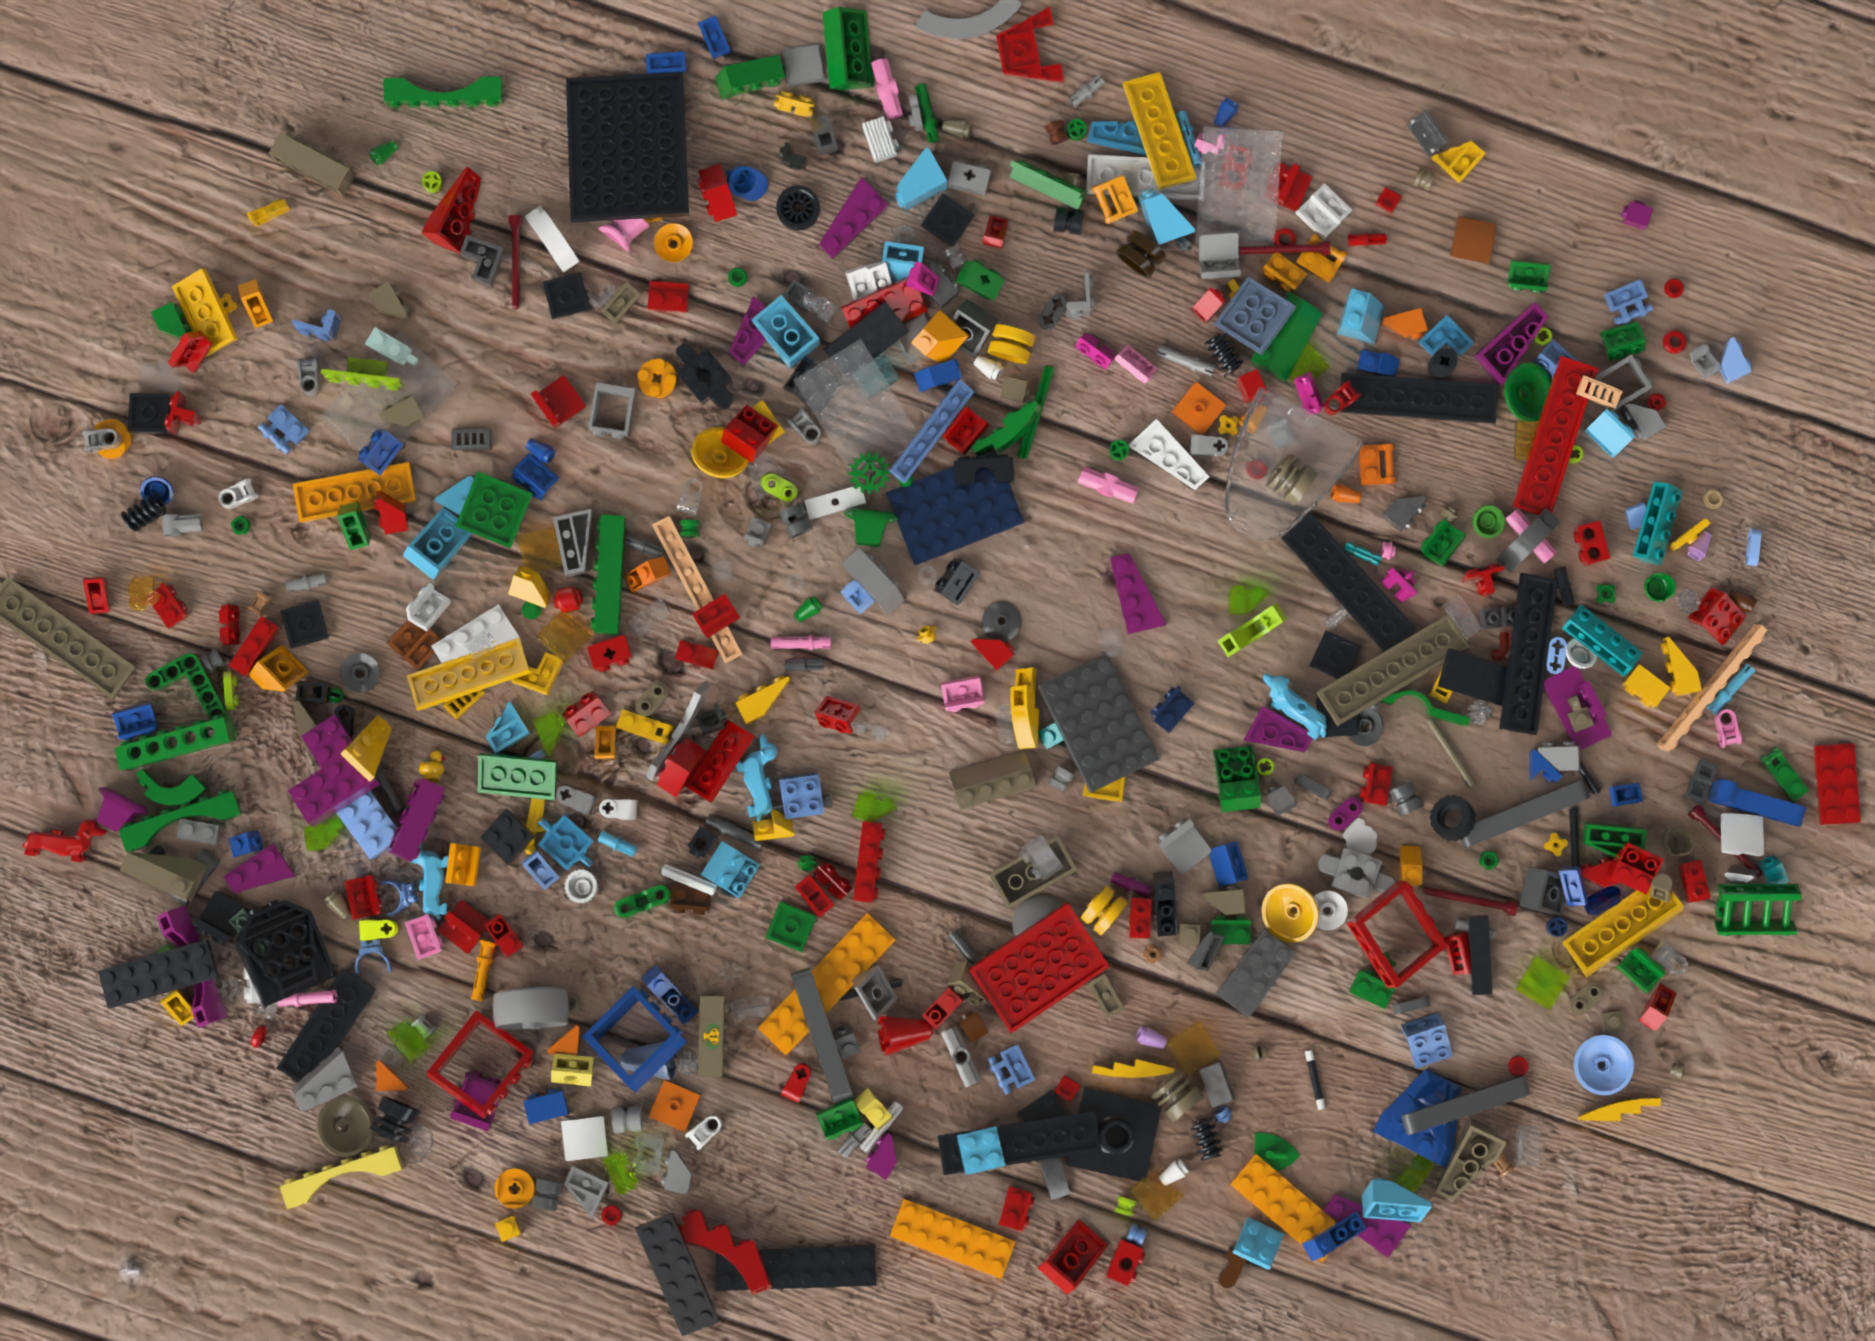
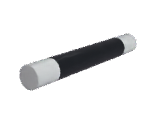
M1313 1050L1305 1051L1318 1110L1325 1109Z

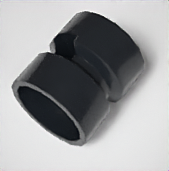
M1057 206L1053 232L1065 233V231H1069V234L1081 235L1084 210L1073 209L1069 211L1068 208Z

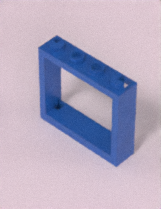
M632 986L582 1037L619 1078L636 1093L687 1041L681 1036L683 1034L682 1030L677 1025L674 1027L671 1025L672 1019L666 1013L662 1015L659 1012L661 1008L654 1001L649 1002L648 998L650 996L643 989L639 991ZM640 1001L671 1036L630 1075L599 1040Z

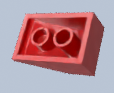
M1078 1219L1047 1254L1037 1269L1068 1294L1077 1288L1108 1247V1244Z

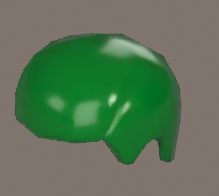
M1656 572L1647 577L1643 589L1645 595L1650 600L1664 602L1674 596L1676 584L1669 574Z

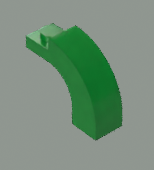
M140 769L136 773L139 777L137 780L139 784L145 789L149 788L144 795L154 802L167 806H180L187 802L192 803L209 790L193 774L177 787L164 788L146 770Z

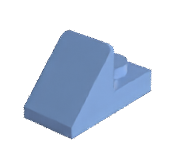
M537 850L521 862L544 890L560 878Z

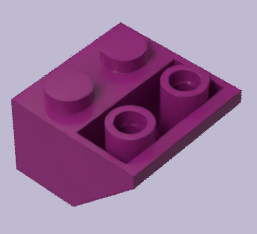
M889 1132L887 1135H881L876 1143L879 1147L875 1152L871 1150L865 1159L867 1162L866 1167L884 1180L887 1179L897 1164L892 1134Z

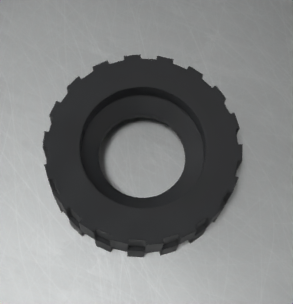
M1448 795L1439 799L1433 805L1430 824L1434 828L1433 830L1443 839L1445 838L1448 841L1462 840L1470 834L1471 830L1473 831L1474 824H1476V813L1474 808L1462 797ZM1451 809H1457L1462 814L1461 822L1455 827H1448L1444 823V816Z

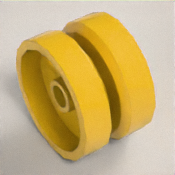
M996 324L992 335L997 340L990 341L987 352L1009 362L1028 364L1031 353L1027 348H1033L1036 336L1019 328Z
M1108 885L1100 894H1096L1080 917L1086 924L1092 923L1098 917L1099 920L1094 925L1093 930L1101 936L1129 903L1122 896L1117 897L1112 904L1109 903L1115 895V891Z

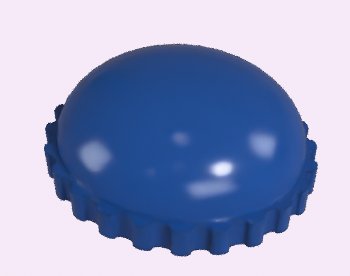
M149 476L142 482L140 494L145 501L146 496L150 495L153 498L152 493L157 492L162 497L165 505L171 502L174 494L172 484L162 476Z

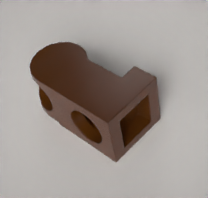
M1227 1249L1225 1256L1229 1258L1225 1269L1218 1275L1219 1284L1227 1289L1232 1288L1236 1284L1246 1262V1259L1234 1254L1231 1249Z

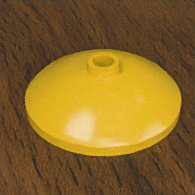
M712 427L703 430L695 437L691 448L692 458L697 467L706 474L718 478H729L743 472L749 461L721 443L724 427Z
M1286 883L1276 886L1267 893L1262 903V919L1266 928L1274 937L1284 942L1294 943L1306 939L1314 932L1319 920V910L1314 897L1309 891L1299 885ZM1293 907L1297 909V913L1293 911Z

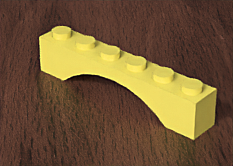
M390 1144L380 1147V1152L375 1154L368 1151L360 1154V1159L353 1161L351 1157L342 1160V1165L334 1167L331 1164L322 1167L323 1172L315 1174V1171L303 1174V1179L296 1181V1178L293 1177L285 1180V1185L280 1186L287 1209L309 1202L324 1183L342 1173L364 1171L385 1176L404 1169L397 1147L391 1148Z

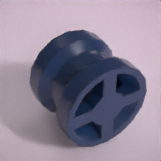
M1551 918L1546 923V931L1552 937H1561L1567 932L1568 925L1563 918Z

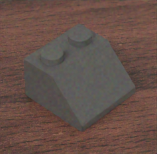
M967 298L952 318L958 326L969 334L968 338L959 348L975 358L999 321Z
M1528 867L1519 906L1561 917L1565 895L1560 875L1547 870Z

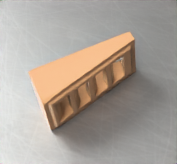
M1583 376L1576 394L1608 408L1615 409L1622 390ZM1588 382L1591 383L1588 393H1584ZM1598 386L1595 396H1592L1595 387ZM1603 389H1606L1603 398L1600 399Z

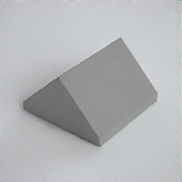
M879 965L852 979L854 988L873 1020H877L898 998Z

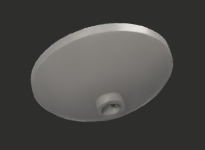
M1037 895L1026 899L1017 908L1013 917L1012 927L1014 936L1029 928L1063 905V903L1047 895Z

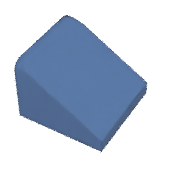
M1644 502L1626 508V521L1631 530L1641 527L1646 511Z

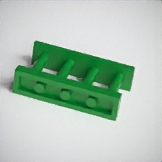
M1718 884L1720 899L1725 901L1723 921H1714L1717 935H1797L1794 921H1790L1792 902L1801 901L1802 893L1798 884ZM1734 901H1744L1742 921H1731L1732 904ZM1754 901H1764L1762 921H1751L1752 903ZM1773 901H1784L1782 921H1770Z

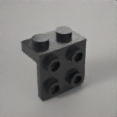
M214 892L200 918L196 917L192 925L197 927L195 929L197 932L205 936L207 933L214 936L213 941L220 945H224V943L231 944L237 931L228 920L243 908L248 913L249 909L220 892Z

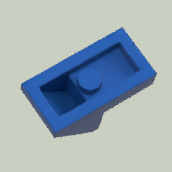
M1361 350L1357 370L1396 377L1400 359L1385 352L1379 354Z
M1532 749L1529 752V780H1532L1540 771L1543 772L1542 776L1548 782L1556 783L1563 777L1538 751Z
M1639 782L1608 788L1612 807L1643 802Z

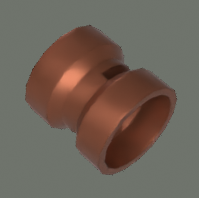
M1056 120L1044 126L1046 132L1050 135L1051 145H1057L1069 139L1068 133L1064 131L1065 125L1063 120Z

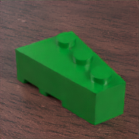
M779 55L724 66L715 77L720 98L723 100L747 92L757 91L768 86L770 88L776 87L785 78V73Z
M1584 822L1582 842L1616 857L1627 842L1645 850L1647 830L1643 827Z

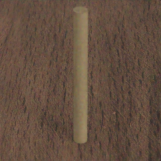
M1431 718L1426 723L1468 787L1471 788L1476 784L1434 719Z

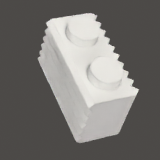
M882 116L862 123V128L875 163L897 156V150L900 149L896 138L892 139L890 132H893L890 120L886 121L885 117Z

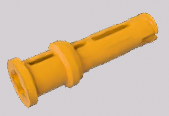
M480 940L479 956L476 957L478 967L471 996L473 1000H484L490 965L494 963L493 954L497 943L488 940Z

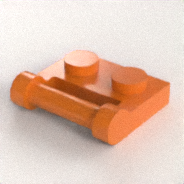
M1394 444L1359 446L1361 486L1396 484L1393 465ZM1385 451L1386 478H1381L1379 452Z

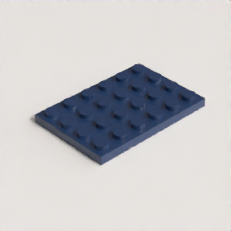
M996 450L984 454L988 455L989 458H997ZM953 466L917 480L909 487L902 486L886 492L893 513L899 518L897 523L914 566L1025 523L1009 483L994 484V476L987 469L979 470L976 473L974 486L955 487Z

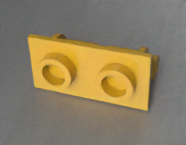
M786 90L776 94L775 97H778L779 100H775L774 107H777L778 110L790 113L792 106H795L794 114L812 117L814 109L810 107H813L816 102L812 101L811 97L804 95L796 97L793 96L792 92Z

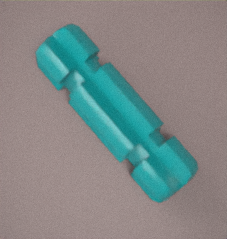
M1351 542L1345 544L1344 549L1348 554L1352 553L1353 556L1364 561H1371L1370 563L1374 565L1380 563L1381 555L1377 553L1372 554V551L1360 546L1356 547Z

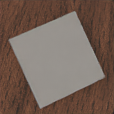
M820 43L782 49L788 87L826 81Z
M926 313L905 322L904 325L909 332L897 341L909 365L925 357L911 342L930 321Z

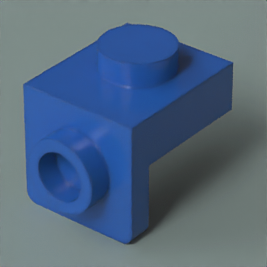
M259 831L246 832L229 838L233 858L263 850Z

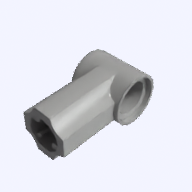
M169 514L162 516L163 536H178L181 533L202 531L203 522L201 514L183 516Z

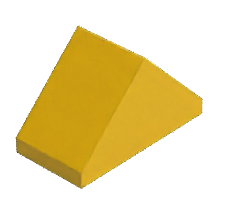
M176 989L160 1000L161 1004L180 1026L194 1018L191 1010L192 1005L182 990Z

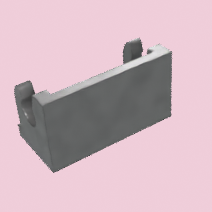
M1427 110L1407 124V127L1428 157L1444 148L1449 142Z
M1222 1061L1199 1070L1212 1108L1235 1099Z

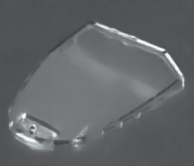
M1259 387L1241 425L1230 461L1224 496L1228 520L1239 533L1250 539L1260 541L1282 536L1297 525L1312 508L1317 506V503L1324 495L1330 492L1331 487L1343 476L1364 443L1339 426L1275 392ZM1289 452L1294 455L1293 461L1297 458L1301 460L1298 467L1299 470L1307 464L1318 472L1306 494L1295 505H1292L1283 498L1285 488L1279 493H1275L1276 485L1272 489L1266 486L1273 468Z

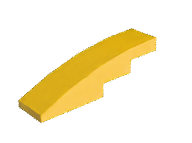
M1135 1059L1134 1066L1114 1062L1113 1068L1108 1069L1093 1065L1091 1073L1111 1077L1139 1078L1174 1073L1175 1069Z
M1637 1098L1610 1103L1578 1115V1120L1621 1121V1113L1641 1114V1106H1661V1098Z

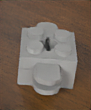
M1346 848L1341 850L1339 857L1330 854L1322 855L1317 863L1318 869L1321 872L1333 876L1330 887L1365 899H1370L1372 890L1383 893L1395 883L1391 875L1379 871L1382 863L1381 860Z

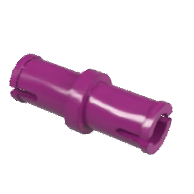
M1116 871L1110 883L1125 888L1129 893L1132 891L1145 898L1148 897L1152 887L1136 881L1134 877L1129 878Z

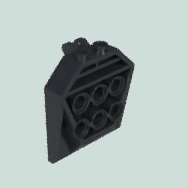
M277 899L263 906V910L258 907L249 911L250 915L244 919L235 946L263 1008L336 976L311 910L286 900L279 902ZM293 928H298L301 931L300 937L294 936ZM276 935L282 937V945L276 944L274 940ZM257 943L264 945V953L258 952L256 948ZM304 949L310 952V959L303 957L302 951ZM285 957H289L292 960V967L285 965ZM267 965L273 966L275 970L273 975L267 973Z

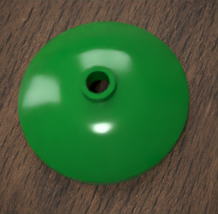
M1523 363L1516 366L1509 373L1505 383V399L1508 408L1515 417L1525 422L1540 420L1552 382L1547 372L1539 365Z

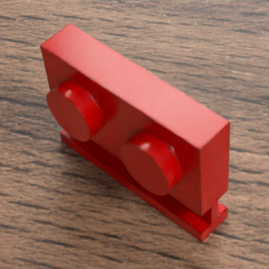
M649 281L647 309L651 311L687 313L689 284Z
M726 594L721 595L692 613L706 639L740 619Z

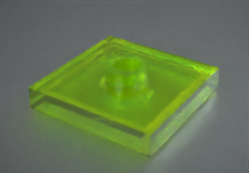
M1309 341L1288 377V380L1295 388L1293 379L1311 371L1314 380H1316L1330 368Z
M1535 956L1515 990L1550 1011L1570 976Z

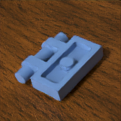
M1641 279L1603 295L1610 312L1619 311L1620 316L1614 318L1616 325L1627 324L1631 319L1638 316L1640 318L1647 315L1646 313L1653 311L1650 303L1645 306L1642 303V300L1647 299L1648 295ZM1635 304L1636 309L1627 312L1625 307Z
M282 404L269 415L268 419L273 423L270 427L264 423H261L258 427L263 432L262 435L266 439L269 438L275 444V447L279 451L282 450L286 455L292 450L287 445L290 441L298 445L310 432ZM277 429H280L285 434L282 439L274 433Z
M1018 1044L1000 1052L1003 1059L1000 1062H997L995 1056L987 1059L990 1064L989 1068L991 1072H994L998 1080L997 1084L999 1088H1002L1005 1095L1012 1092L1009 1086L1010 1083L1014 1082L1018 1089L1035 1080ZM1006 1066L1011 1077L1005 1078L1001 1068Z

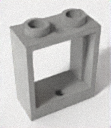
M1632 354L1595 377V380L1603 383V377L1628 363L1643 387L1618 402L1615 409L1604 406L1609 411H1616L1652 388L1650 377L1647 374L1644 375L1641 370L1642 365L1638 358H1634ZM1603 389L1600 399L1603 398L1606 389Z
M596 382L588 428L590 432H593L592 435L604 437V434L612 435V438L623 440L624 437L629 438L636 397L635 388ZM601 394L629 398L624 430L596 426Z

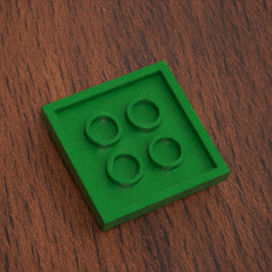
M477 471L455 527L511 549L532 493Z

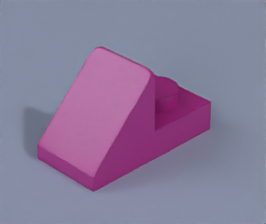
M915 262L914 268L910 269L906 286L934 296L939 277L923 263Z

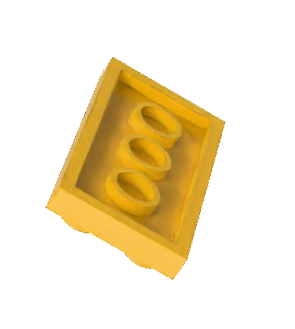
M202 268L172 286L192 332L201 331L213 343L205 357L210 356L238 339L206 269Z

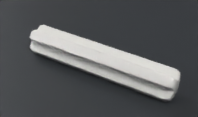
M667 864L662 868L661 874L665 877L710 895H714L717 885Z
M896 1101L890 1106L888 1111L892 1114L893 1118L880 1130H877L876 1127L872 1129L873 1131L861 1143L860 1148L864 1152H870L881 1135L885 1133L903 1110V1106Z

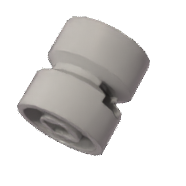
M640 1105L629 1106L627 1110L624 1107L612 1108L614 1133H623L627 1129L631 1132L642 1131Z

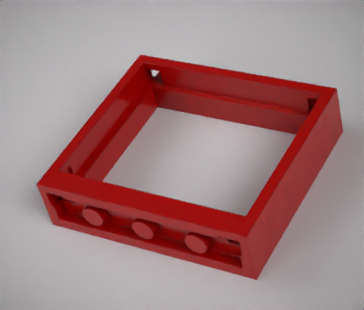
M1396 881L1346 922L1387 988H1398L1447 947L1443 934L1437 930L1433 918L1427 914L1423 902L1416 897L1412 885L1407 881ZM1401 894L1433 945L1400 973L1396 974L1364 923Z
M476 1010L428 1069L427 1077L485 1119L487 1115L495 1112L498 1101L506 1098L510 1092L508 1090L512 1084L516 1085L522 1077L520 1073L524 1068L528 1069L534 1061L532 1059L533 1051L503 1029L496 1028L495 1023ZM479 1024H482L523 1054L484 1105L477 1102L440 1074Z

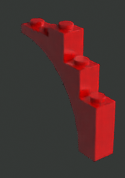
M690 1210L685 1213L686 1216L681 1217L684 1225H678L687 1245H695L713 1250L728 1259L743 1276L753 1295L773 1288L758 1245L754 1240L746 1239L739 1242V1246H736L730 1227L719 1224L712 1227V1231H710L704 1213L701 1210Z

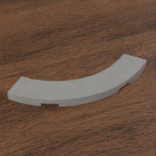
M1000 0L986 12L963 19L945 18L925 10L916 23L915 28L932 36L953 40L975 38L990 33L1009 21L1023 3L1018 0Z
M703 682L694 691L682 723L678 724L671 736L672 739L650 764L646 778L653 781L662 767L666 765L664 762L669 754H674V748L678 743L682 742L706 698L710 684Z

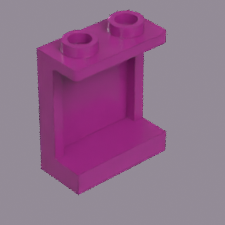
M471 1070V1073H465L461 1090L484 1105L501 1084L502 1080L491 1076L488 1080L482 1078V1073ZM457 1099L450 1119L489 1131L496 1110L483 1119Z

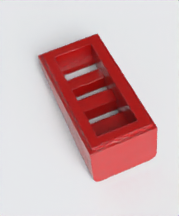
M1467 931L1448 934L1444 937V941L1447 944L1446 949L1453 975L1470 974L1471 962Z

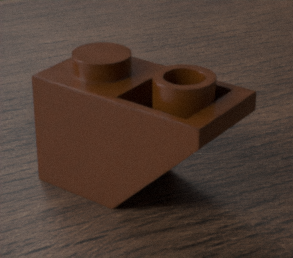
M969 1011L960 1017L962 1021L959 1024L971 1043L989 1033L976 1012L972 1014Z

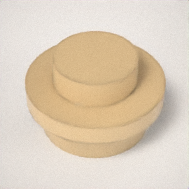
M1715 489L1708 490L1703 496V503L1709 509H1716L1723 502L1722 494Z

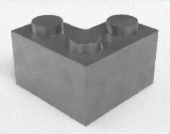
M466 235L460 254L463 258L477 262L472 275L473 281L493 288L506 253L505 249Z

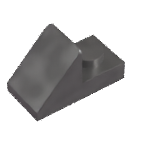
M1732 866L1727 870L1725 876L1732 884H1753L1749 881L1759 871Z

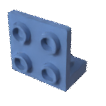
M328 309L327 314L324 313L321 320L323 327L292 319L291 323L294 325L295 330L299 331L298 333L310 336L311 333L317 336L318 339L328 342L329 339L335 340L341 317L336 311Z
M819 772L779 778L785 819L824 813Z
M1438 1012L1401 1025L1402 1032L1409 1044L1415 1068H1420L1453 1056L1445 1024Z

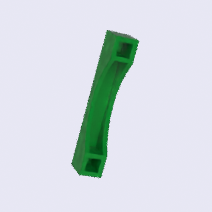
M501 76L480 77L476 82L463 89L441 93L420 89L404 78H384V103L389 108H400L401 105H408L410 108H419L420 105L438 108L440 105H447L448 107L455 108L462 104H467L468 107H478L479 104L497 107L498 104H503V80Z
M226 789L218 792L216 797L205 796L198 799V803L191 804V802L181 804L180 809L173 811L170 808L161 811L160 816L154 817L149 815L141 818L142 822L136 824L134 821L125 823L123 828L119 830L125 852H133L148 847L153 838L163 828L182 818L207 816L225 821L243 815L236 793Z

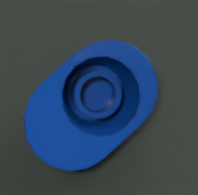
M742 165L735 166L730 171H726L728 187L733 194L749 201L758 200L765 194L768 182L765 175L760 171Z

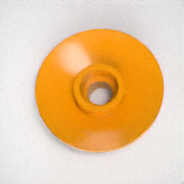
M671 223L664 225L657 231L654 237L656 253L667 262L684 260L690 254L693 247L691 233L680 224ZM672 241L677 242V246L674 248L670 246Z

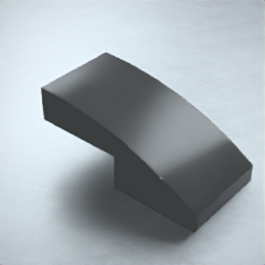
M1700 758L1691 776L1684 798L1702 805L1709 787L1713 783L1718 765Z

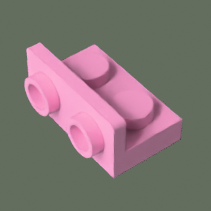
M1128 344L1114 359L1144 384L1158 370L1156 366Z

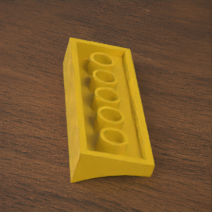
M1651 887L1647 895L1636 890L1564 940L1562 944L1575 960L1585 977L1587 978L1682 912L1683 904L1673 891L1670 901L1665 902L1650 896Z

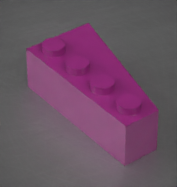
M1536 302L1530 303L1473 357L1498 385L1504 384L1509 373L1515 368L1517 362L1525 353L1530 342L1535 338L1548 316Z
M416 779L414 781L413 787H416V789L409 794L406 801L409 807L401 814L399 823L402 825L396 828L387 850L388 853L408 862L418 858L421 848H419L421 841H425L427 838L429 823H433L435 820L437 805H440L445 797L443 793L445 788L426 779Z

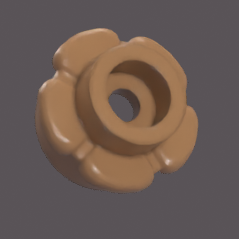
M1150 944L1144 950L1143 956L1147 959L1148 963L1154 964L1161 961L1163 951L1161 947Z

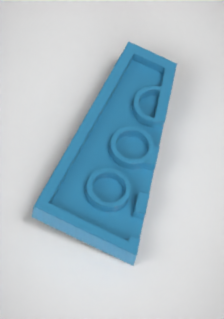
M1117 121L1091 122L1088 143L1146 155L1135 121H1128L1127 123H1117Z

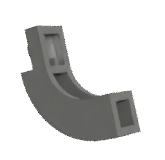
M1546 508L1496 560L1511 572L1552 532L1560 521Z

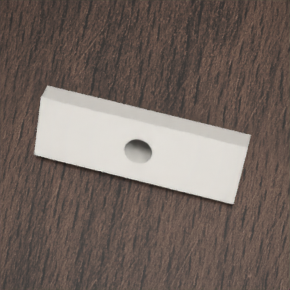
M849 487L805 500L809 520L866 504L864 494L860 492L861 487L857 489ZM835 499L839 501L837 506L832 505V501Z

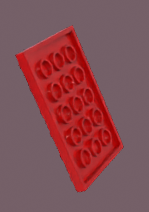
M1066 902L969 967L968 970L1009 1032L1013 1033L1110 966L1069 903Z

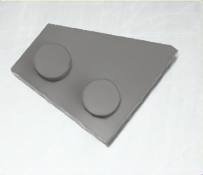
M572 1166L564 1185L588 1215L593 1218L609 1182Z

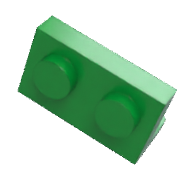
M1511 259L1507 279L1508 286L1516 291H1522L1523 289H1531L1535 293L1548 291L1547 283L1550 263Z
M1443 518L1441 522L1435 525L1429 538L1427 537L1422 542L1421 551L1424 556L1444 567L1467 536Z
M1637 946L1631 949L1616 967L1645 994L1666 974L1661 964L1653 961L1644 949Z
M852 1097L815 1112L826 1140L836 1139L846 1132L856 1131L859 1127L863 1126L861 1116Z

